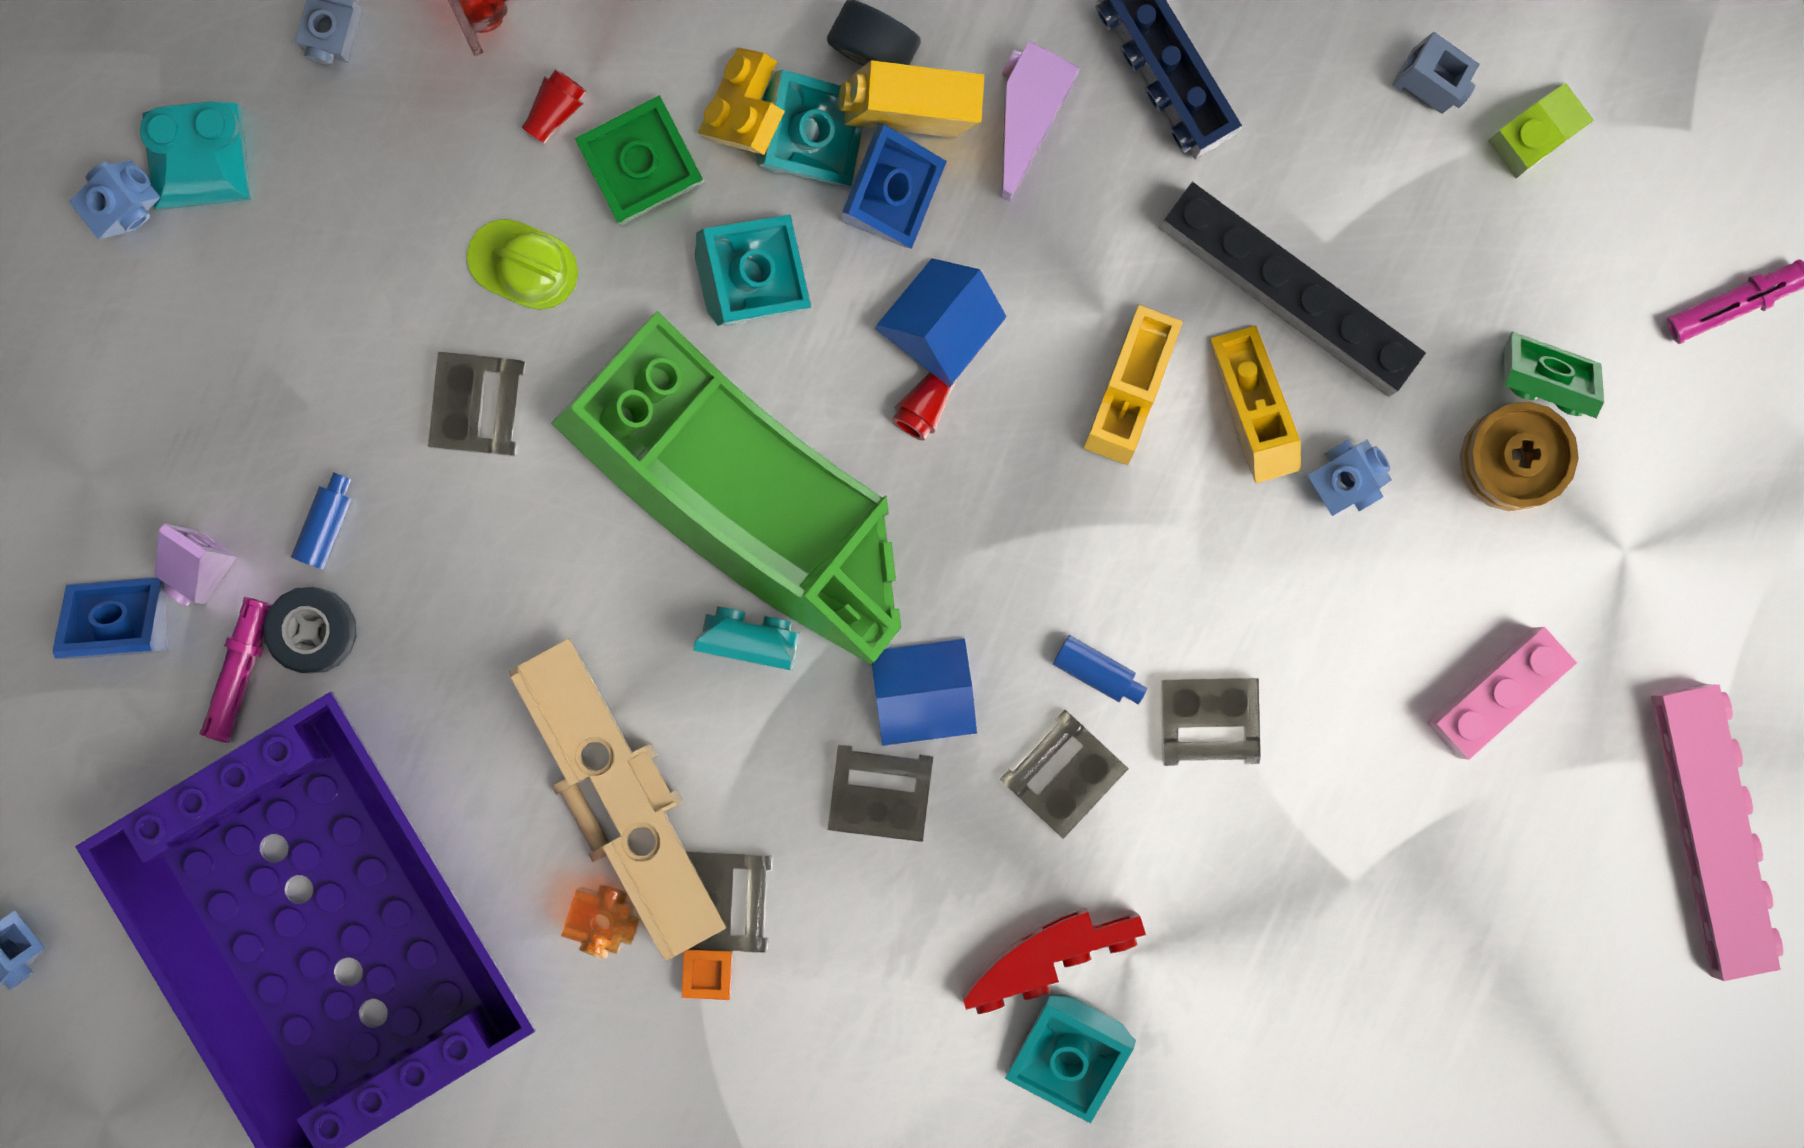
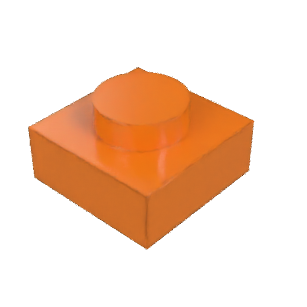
M690 948L684 951L681 998L730 1000L733 950Z

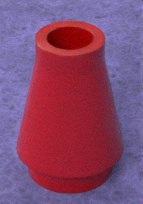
M555 69L549 78L544 76L522 128L534 138L546 143L549 137L584 105L581 99L587 91L570 77Z
M928 372L895 406L896 414L892 421L906 434L918 440H925L928 433H935L949 394L956 381L949 387L931 372Z

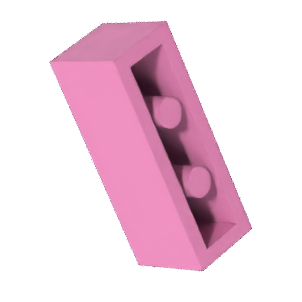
M1533 627L1434 715L1427 724L1459 759L1470 760L1577 662L1546 627Z

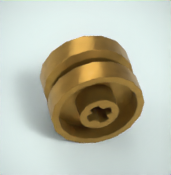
M1530 401L1507 404L1478 419L1465 435L1460 452L1462 476L1472 494L1486 505L1508 512L1542 506L1560 496L1573 480L1579 460L1576 437L1567 421L1550 407ZM1513 450H1518L1523 455V462L1520 466V460H1513Z

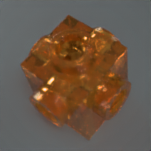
M601 884L598 891L581 886L575 891L561 936L581 942L579 950L584 953L607 958L608 952L617 954L621 950L623 943L632 945L640 918L632 915L635 907L633 903L625 901L627 892ZM598 914L605 915L609 919V928H603L598 924Z

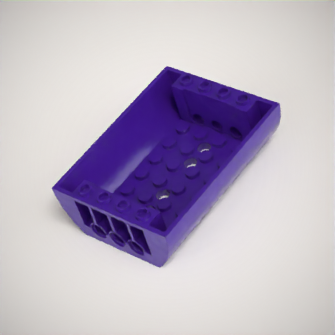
M330 691L75 846L255 1148H346L537 1030L334 692ZM271 834H278L287 841L288 853L282 861H272L264 852L265 840ZM296 875H303L312 883L313 894L307 902H297L289 894V882ZM353 958L361 964L363 974L357 984H346L339 978L337 970L342 959ZM377 999L386 1006L387 1018L382 1025L375 1026L365 1021L362 1008L367 1000Z

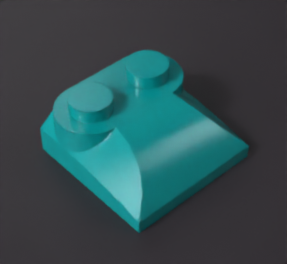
M783 69L775 71L764 93L763 101L770 102L785 112L765 155L755 153L757 165L772 173L785 172L851 187L863 127L844 125L845 111L839 110L841 85Z
M201 102L158 107L142 113L143 120L140 126V136L146 146L151 186L160 196V199L154 204L155 210L251 200L241 105L233 102Z
M790 214L703 228L696 233L695 261L706 309L717 326H735L744 321L811 308Z
M717 606L715 615H705L703 630L695 641L693 651L793 671L800 633L791 631L792 621L764 616L762 625L745 622L744 611Z
M1050 995L1043 1003L1039 1015L1005 1079L1091 1124L1134 1050L1136 1040L1131 1036L1126 1027L1116 1019L1071 996Z

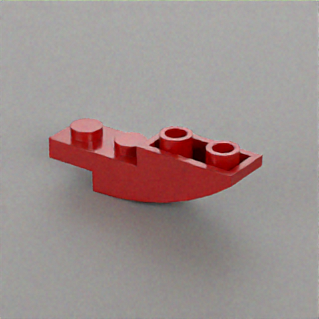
M1084 908L1035 929L997 956L975 978L962 995L966 1010L976 1007L977 1014L988 1013L1004 1007L1003 999L1022 993L1023 999L1029 1000L1050 993V984L1059 982L1054 967L1055 962L1062 961L1064 967H1071L1090 961L1092 959L1091 951L1109 947L1110 953H1117L1138 946L1136 938L1146 935L1141 916L1138 913H1133L1093 926L1089 912Z

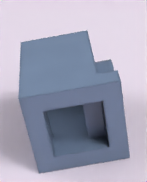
M307 0L295 39V43L305 51L304 57L324 65H332L333 59L348 63L363 7L357 0ZM321 19H331L332 27L328 32H317Z
M1432 32L1411 50L1392 85L1398 90L1405 87L1443 114L1453 105L1460 108L1471 96L1475 89V84L1471 80L1480 64L1436 32Z

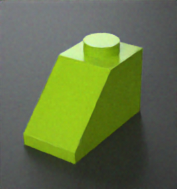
M1564 83L1500 129L1488 141L1514 176L1518 178L1592 123L1594 119L1569 86Z

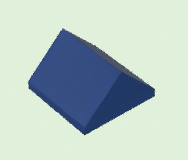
M878 123L842 211L843 223L912 249L947 161L887 125Z
M931 258L874 329L943 383L951 387L1007 316L980 269Z
M158 578L66 585L52 651L54 658L79 659L167 652L168 637L163 581Z
M965 639L884 649L876 661L872 663L882 746L977 734L973 687Z

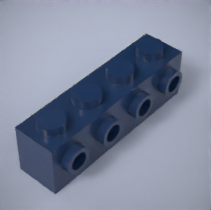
M1098 0L1099 4L1095 8L1102 23L1109 31L1115 28L1124 42L1120 46L1124 59L1133 71L1140 69L1149 83L1145 87V92L1158 112L1166 111L1174 126L1169 128L1176 145L1183 153L1189 150L1196 160L1237 135L1242 127L1241 122L1166 0Z

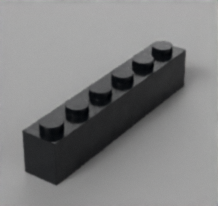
M1193 181L1159 227L1165 234L1388 397L1400 390L1426 354L1420 347Z

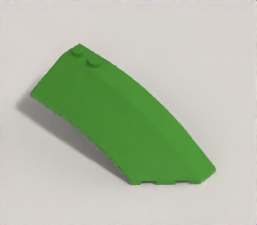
M658 311L642 325L551 422L563 436L620 490L658 523L736 583L784 615L869 664L876 661L901 629L899 609L894 607L892 582L896 581L892 542H887L885 516L889 514L887 495L881 497L791 433L726 378Z

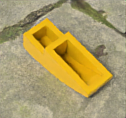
M1138 305L1083 449L1125 465L1129 464L1138 445L1150 409L1155 401L1183 321Z

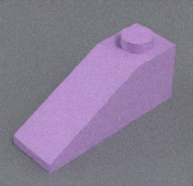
M1031 41L1027 43L1023 53L1014 49L1002 72L1003 76L1009 78L1006 82L1004 97L1002 198L1011 201L1072 88L1080 67Z
M164 523L158 534L155 577L167 584L163 592L182 605L188 606L191 601L198 604H206L238 557L199 530Z

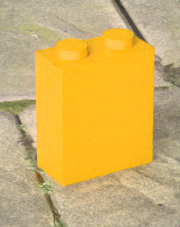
M870 61L847 77V82L842 83L839 92V110L845 111L844 125L876 129L877 124L881 123L899 132L955 138L981 123L985 74Z

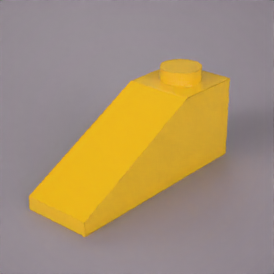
M1251 326L1211 338L1212 349L1240 444L1255 484L1301 471L1300 438L1257 326Z

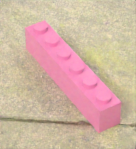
M1705 684L1651 695L1711 977L1725 982L1781 970L1778 957L1783 956V943L1777 928H1772L1768 909L1773 908V896L1767 881H1762L1758 862L1763 861V850L1758 835L1756 833L1752 834L1748 815L1753 813V804L1748 788L1741 786L1738 768L1742 767L1743 758L1738 741L1731 739L1728 720L1732 719L1733 712L1729 696L1726 692H1721L1720 684Z

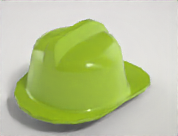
M501 219L491 221L478 229L469 242L466 255L469 271L478 284L494 294L524 307L543 310L554 308L566 301L575 289L578 277L575 256L566 244L541 230L519 221Z

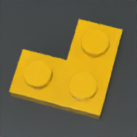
M737 48L734 56L725 67L723 80L714 99L705 109L704 120L698 134L712 142L765 155L785 112L770 102L760 100L778 61L762 52Z

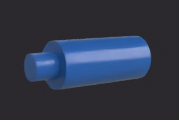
M333 472L327 489L319 486L291 558L310 566L324 569L352 500L345 496L351 481L350 478Z
M1068 635L1052 663L1055 667L1117 702H1120L1124 696L1139 705L1148 689L1133 680L1136 672L1071 635Z

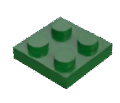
M660 95L575 138L619 226L704 183Z
M1511 332L1504 347V386L1509 387L1514 394L1527 400L1540 398L1554 403L1558 409L1572 416H1582L1585 414L1597 419L1604 404L1602 363Z

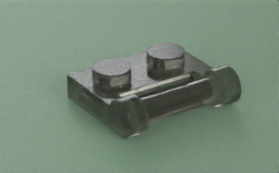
M438 352L428 447L515 457L517 442L512 441L519 376H524L525 361ZM486 373L500 374L493 439L480 438Z
M1259 678L1161 680L1163 766H1178L1179 761L1244 760L1245 765L1260 764ZM1243 726L1244 731L1243 741L1179 742L1178 728Z
M1065 709L1055 719L1058 724L1013 772L1008 769L1000 778L1013 793L1062 839L1068 835L1129 769ZM1073 736L1082 747L1048 784L1036 794L1027 784Z
M838 744L828 830L923 842L933 756L919 754V758L915 759L852 751V746ZM856 770L916 778L915 790L912 792L848 784L849 771Z
M687 851L727 927L690 949L753 953L768 952L769 937L764 936L767 870H772L773 856L765 854ZM734 869L748 870L745 935L731 934Z

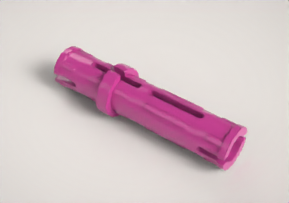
M1798 259L1792 264L1764 276L1760 273L1754 274L1748 278V283L1710 298L1674 316H1668L1666 322L1674 341L1678 345L1683 344L1686 340L1722 326L1759 308L1762 311H1767L1775 307V301L1804 289V262Z
M250 597L243 598L232 637L228 636L224 644L228 649L206 718L199 733L200 735L219 742L230 743L234 724L242 705L252 669L257 657H262L264 647L261 646L264 637V621L272 604Z

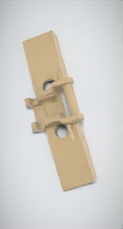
M570 638L509 670L510 678L565 777L564 780L552 786L555 794L561 793L592 850L588 854L592 862L606 855L609 858L660 955L668 961L726 929L725 923L665 813L683 803L678 791L674 790L670 793L653 761V758L658 755L652 743L632 752ZM599 742L608 749L609 761L601 770L587 767L583 762L582 752L589 743ZM587 778H590L621 835L611 842L605 836L578 786V783ZM636 828H647L654 834L656 842L651 853L638 855L630 849L628 844L630 842V834Z

